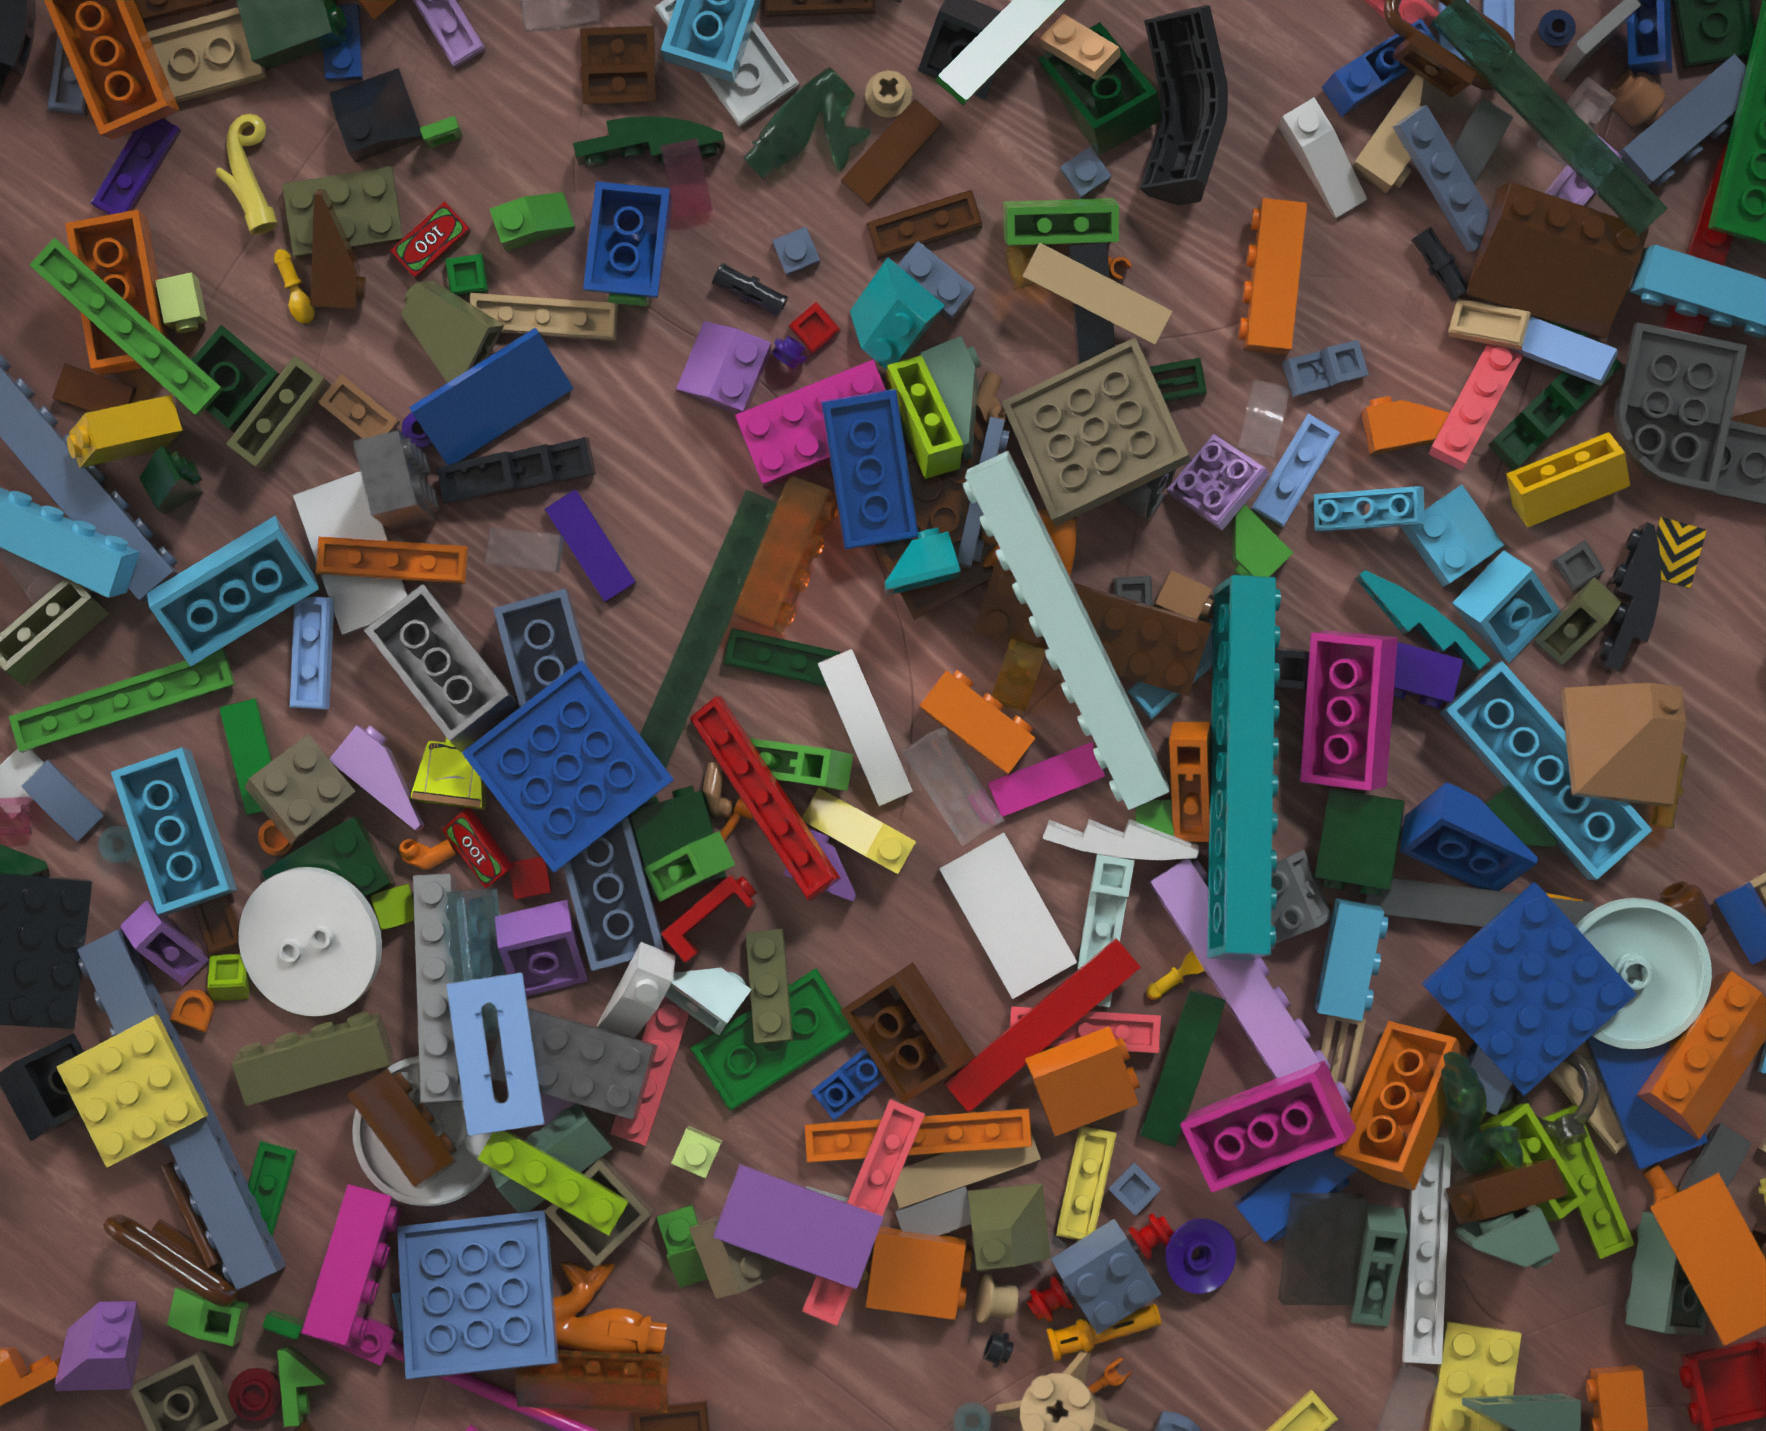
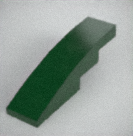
M1615 358L1603 384L1623 365L1617 358ZM1562 371L1488 446L1513 471L1516 470L1601 386Z
M1192 988L1189 989L1168 1045L1165 1060L1140 1129V1136L1176 1147L1182 1130L1180 1124L1187 1117L1224 1009L1225 999Z

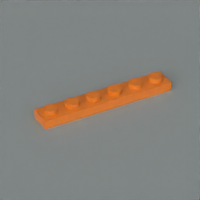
M1030 1109L924 1116L908 1155L1032 1147ZM882 1119L806 1124L807 1162L866 1158Z

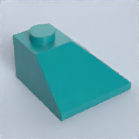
M932 528L917 533L918 539L911 541L885 581L884 590L886 596L959 578L960 568L949 532L940 533L939 528Z

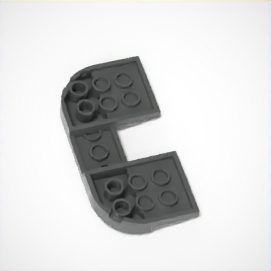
M1639 322L1634 324L1619 396L1615 398L1614 422L1623 450L1642 472L1657 481L1672 486L1766 505V428L1731 421L1747 345Z

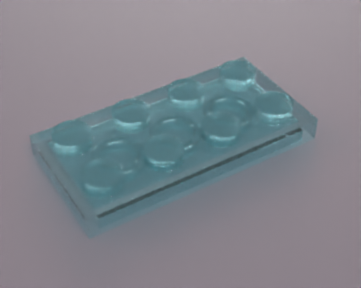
M497 888L447 892L446 916L450 923L451 940L449 952L453 959V983L505 975L504 964L498 949L495 917L499 916ZM486 1003L482 1007L486 1041L495 1040L500 1035L497 1010L494 1004Z

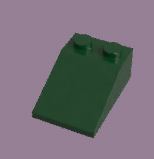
M1101 22L1089 28L1119 46ZM1120 46L1121 56L1097 81L1050 52L1045 53L1038 58L1040 66L1079 130L1099 156L1163 120L1157 91Z
M352 817L321 834L261 871L267 880L283 871L298 867L325 869L349 881L366 899L370 895L376 894L396 883L362 819L359 817Z

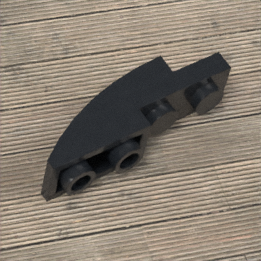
M0 0V95L9 71L24 76L34 39L36 0Z
M1648 522L1640 525L1638 530L1633 528L1625 544V549L1629 550L1625 563L1620 562L1617 565L1611 579V583L1615 584L1612 593L1617 597L1625 599L1624 604L1621 603L1612 616L1611 623L1615 624L1611 637L1604 638L1597 657L1601 658L1598 668L1611 674L1620 671L1631 642L1638 645L1648 642L1657 613L1661 587V558L1655 526Z

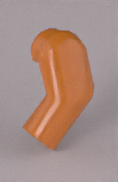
M405 839L400 843L398 849L401 859L406 864L422 870H430L457 855L449 839L432 848L418 843L414 839Z
M1658 1163L1649 1166L1643 1171L1642 1174L1653 1188L1654 1204L1679 1193Z

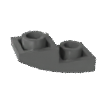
M1481 97L1461 128L1462 132L1452 145L1453 150L1473 183L1482 172L1513 119V115Z
M1722 1123L1713 1126L1707 1139L1708 1142L1705 1143L1700 1156L1691 1161L1678 1191L1681 1192L1717 1173L1720 1174L1726 1187H1728L1752 1143Z

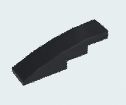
M1106 243L1069 246V258L1110 279ZM1073 303L1077 364H1081L1115 347L1114 324Z
M586 437L553 445L543 444L514 452L504 451L436 467L444 504L517 492L596 475L589 438Z

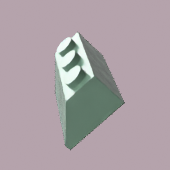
M1535 1205L1488 1219L1463 1223L1452 1228L1455 1236L1474 1249L1523 1267L1531 1265L1532 1269L1553 1261L1552 1255L1560 1251L1542 1210Z
M1643 1212L1642 1220L1637 1229L1638 1245L1636 1258L1631 1268L1633 1277L1630 1295L1626 1301L1627 1315L1625 1324L1666 1334L1704 1336L1707 1314L1653 1213Z

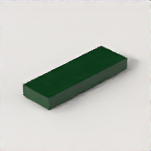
M731 628L723 664L827 687L817 663L840 654V652Z

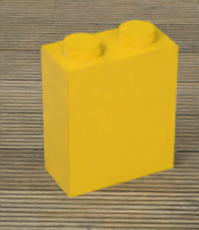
M172 395L85 413L70 430L67 437V447L70 456L77 459L79 468L154 452L161 446L166 448L182 431Z

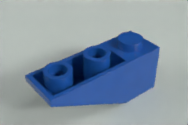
M1422 18L1411 24L1437 42ZM1396 33L1335 71L1321 87L1341 118L1377 96L1411 71L1392 58L1397 46L1405 40L1403 37Z

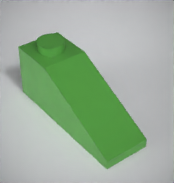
M749 738L777 781L848 791L853 754L832 749Z

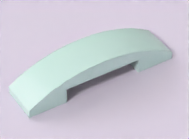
M1097 854L1077 970L1115 938L1120 942L1135 860ZM1112 992L1098 1003L1097 1006L1110 1007Z

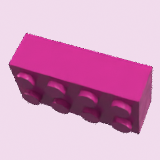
M874 360L735 415L764 489L831 463L821 401L886 390Z
M1331 630L1311 633L1300 782L1370 791L1387 786L1398 637Z
M1325 1060L1195 1110L1180 1124L1211 1193L1345 1143L1356 1130Z
M348 1184L302 1334L354 1349L356 1342L362 1343L368 1326V1321L363 1318L367 1304L374 1305L380 1284L376 1283L375 1278L379 1268L385 1269L391 1247H388L386 1244L390 1231L396 1233L402 1216V1211L398 1207L399 1203L392 1196Z

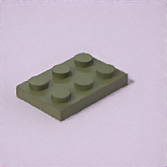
M392 166L282 184L292 251L296 259L312 256L314 194L318 189L326 190L352 249L395 243L404 238Z

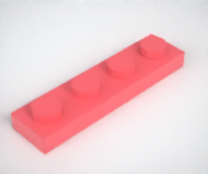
M1486 345L1428 453L1429 455L1460 471L1463 470L1523 357L1522 354L1510 348Z
M665 996L656 1012L648 1020L641 1039L657 1044L658 1047L638 1117L629 1119L616 1115L610 1133L645 1146L647 1145L690 1015Z
M1011 1006L1010 1026L1033 1007ZM1089 1011L1048 1046L1056 1047L1110 1026L1115 1039L1122 1037L1128 1051L1159 1053L1161 1015Z

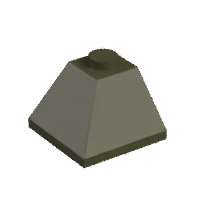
M1043 1183L968 1191L977 1270L1015 1267L1051 1259Z

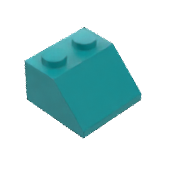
M888 258L850 310V314L861 349L887 370V365L903 361L910 355L945 305Z

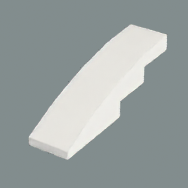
M850 649L817 663L878 806L913 792L853 650Z
M1049 819L1042 838L1080 851L1117 858L1145 860L1197 858L1199 853V845L1171 836L1131 819L1128 820L1124 832L1089 819L1084 833Z

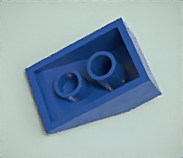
M596 181L583 291L658 298L669 238L673 203L670 188Z
M1446 782L1404 817L1400 852L1478 889L1501 891L1537 864L1538 857L1477 796Z

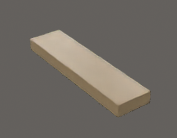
M1042 243L1038 244L1022 277L1154 345L1172 313L1171 310Z
M470 293L471 305L504 325L500 334L524 335L536 328L541 337L616 342L619 304Z
M1033 1135L1032 1147L940 1153L903 1166L893 1191L900 1209L1041 1160Z

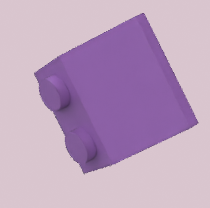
M704 321L676 390L735 414L748 410L772 352L771 342L736 328Z
M568 900L495 917L498 949L507 975L523 972L526 996L588 982L578 932Z
M137 1301L98 1302L67 1329L55 1381L56 1391L132 1389L143 1337V1327Z

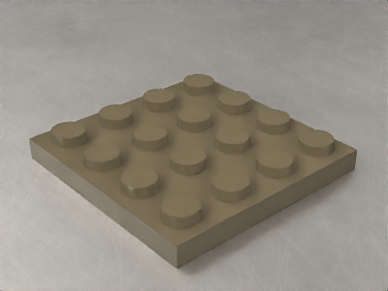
M1136 337L1001 402L1055 526L1192 462Z

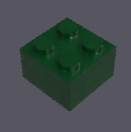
M222 324L191 358L199 368L224 389L206 410L233 433L237 431L280 375Z

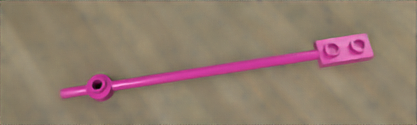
M366 1315L363 1318L368 1321V1326L362 1343L356 1342L354 1349L327 1342L379 1366L384 1363L387 1355L405 1363L404 1345L393 1341L398 1329ZM470 1374L439 1377L560 1431H599Z

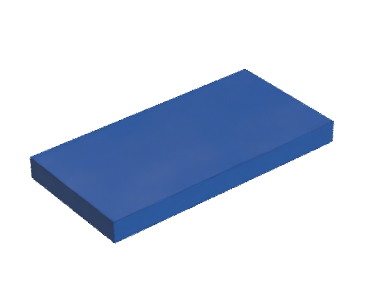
M534 328L409 408L445 463L449 465L459 462L570 392L574 387L537 329Z
M896 389L821 401L845 550L917 538L918 529Z
M1592 1035L1586 1040V1045L1593 1058L1594 1065L1603 1083L1636 1169H1643L1708 1142L1705 1132L1700 1140L1695 1139L1636 1096L1669 1049L1668 1042L1645 1049H1624L1606 1044Z

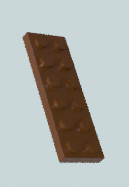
M995 560L974 633L1045 653V650L1049 649L1044 636L1038 638L1031 627L1029 617L1033 616L1027 602L1021 604L1014 592L1012 584L1017 581L1011 569L1005 571L1000 561ZM1072 582L1117 675L1189 696L1211 629V623Z

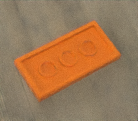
M1717 1173L1650 1206V1210L1723 1346L1766 1326V1259L1720 1174Z

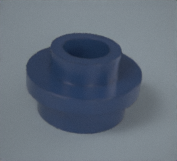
M1563 10L1547 12L1541 18L1538 25V33L1541 40L1551 47H1562L1568 44L1576 31L1574 19ZM1552 23H1561L1564 31L1562 33L1554 32Z

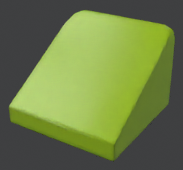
M409 883L370 895L382 931L414 921V897Z
M241 954L210 955L207 988L213 1001L246 1000L249 998V975L243 964Z

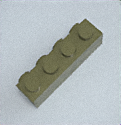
M361 1012L347 1019L348 1022L334 1026L332 1022H326L313 1027L310 1033L298 1036L296 1032H291L279 1036L271 1044L261 1046V1043L257 1042L240 1048L239 1053H236L233 1060L232 1068L245 1106L390 1066L394 1053L381 1014L370 1015L369 1012Z

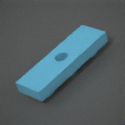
M1421 486L1314 494L1315 532L1425 525L1424 487ZM1369 503L1370 511L1365 515L1364 508Z

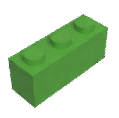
M1114 198L1003 201L1004 240L1007 245L1119 242V204Z

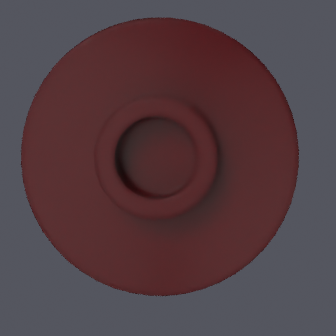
M249 1368L241 1372L233 1380L229 1390V1400L233 1410L240 1417L249 1421H261L272 1416L282 1401L279 1379L271 1371L264 1368Z

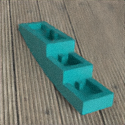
M1366 570L1354 578L1402 635L1409 632L1415 626L1437 653L1444 651L1451 645L1473 672L1480 670L1491 660L1459 627L1434 607L1404 588Z

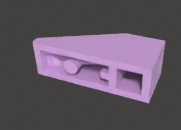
M356 725L329 760L414 830L421 831L425 824L414 800L410 799L411 793L392 751L384 745L387 738L371 725L366 730Z

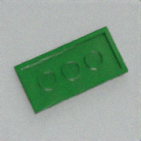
M817 968L789 985L793 1042L756 1045L754 1043L752 1009L727 1024L720 1035L714 1032L690 1048L729 1111H732L854 1033L852 1027L840 1011L842 1009L841 1005Z

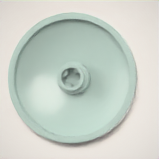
M1625 898L1596 908L1576 925L1578 930L1637 994L1592 1035L1593 1037L1619 1048L1645 1049L1671 1041L1688 1029L1696 1020L1709 995L1712 966L1708 948L1703 937L1693 923L1684 915L1658 901L1644 898Z

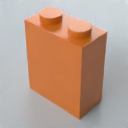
M1110 1026L1025 1058L1055 1137L1139 1104L1134 1091L1140 1088L1138 1078L1133 1067L1126 1068L1124 1062L1130 1059L1129 1052L1122 1037L1115 1039Z
M880 1227L873 1247L866 1308L956 1320L957 1309L964 1310L967 1287L960 1286L962 1272L969 1273L972 1250L965 1249V1238L944 1235L935 1236Z

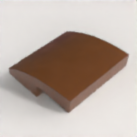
M654 25L580 28L583 104L657 101Z

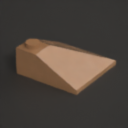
M1634 683L1562 689L1561 696L1572 796L1664 807L1674 805L1686 726L1682 687L1657 683Z

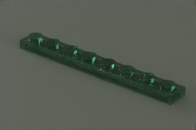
M1454 0L1433 19L1432 25L1638 237L1667 211L1668 207L1466 0Z
M747 489L640 733V736L666 769L781 506L779 503Z

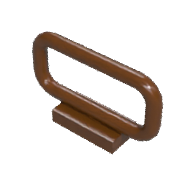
M1385 0L1384 15L1389 27L1405 39L1397 46L1392 58L1451 98L1469 85H1473L1481 90H1493L1500 87L1507 78L1516 55L1515 42L1512 36L1502 26L1464 0L1437 1L1493 38L1499 44L1501 55L1491 75L1482 74L1406 22L1399 14V5L1402 0Z
M113 1215L105 1220L104 1230L111 1238L202 1298L221 1307H228L237 1301L238 1292L235 1287L215 1273L220 1264L207 1269L193 1239L164 1220H158L151 1231L123 1215Z

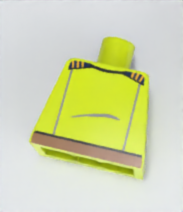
M446 737L445 742L428 741L410 799L415 802L485 810V783L463 756L462 752Z

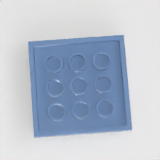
M545 1210L397 1227L406 1379L414 1380L559 1364L548 1215L544 1212Z

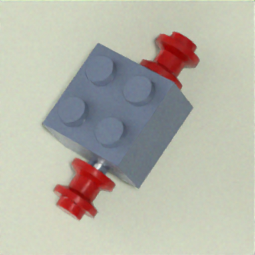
M1151 1213L1148 1215L1149 1224L1144 1228L1138 1230L1133 1226L1129 1227L1128 1231L1135 1242L1132 1240L1128 1241L1116 1220L1113 1219L1051 1258L1064 1281L1062 1283L1064 1287L1062 1288L1055 1275L1050 1277L1049 1288L1042 1292L1034 1288L1029 1291L1032 1298L1027 1303L1037 1320L1039 1321L1045 1317L1047 1322L1050 1323L1054 1321L1053 1312L1061 1306L1068 1310L1073 1309L1074 1306L1067 1296L1069 1294L1070 1298L1074 1296L1096 1333L1100 1334L1160 1296L1161 1292L1138 1257L1140 1254L1138 1249L1141 1250L1148 1261L1152 1259L1151 1250L1159 1244L1167 1247L1170 1241L1169 1238L1172 1237L1174 1232L1165 1217L1161 1216L1157 1219Z

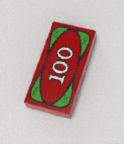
M444 201L390 251L409 273L417 279L471 230Z
M470 807L458 814L441 829L485 889L492 886L514 867Z

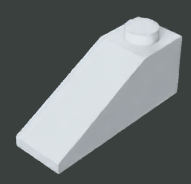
M1312 98L1282 116L1278 124L1279 130L1333 217L1337 219L1365 202L1367 197L1334 128L1316 99Z
M641 942L596 1027L635 1038L656 1012L673 980L676 956Z

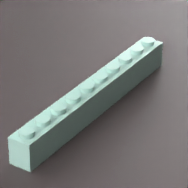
M1009 451L968 469L966 473L967 481L963 483L965 492L972 504L978 502L984 514L979 518L988 537L995 536L1000 549L996 550V554L1000 564L1005 571L1011 569L1017 581L1012 584L1014 592L1021 604L1027 602L1033 616L1029 617V622L1035 635L1038 638L1044 636L1049 649L1045 650L1048 662L1054 671L1060 669L1065 679V682L1061 683L1063 692L1070 704L1076 702L1081 712L1077 719L1085 736L1092 735L1097 745V748H1094L1093 751L1101 769L1108 767L1113 777L1109 784L1118 802L1124 800L1128 810L1168 793L1169 780Z

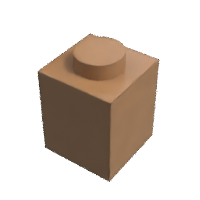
M1170 570L1153 606L1191 618L1205 620L1214 600L1208 598L1211 588Z

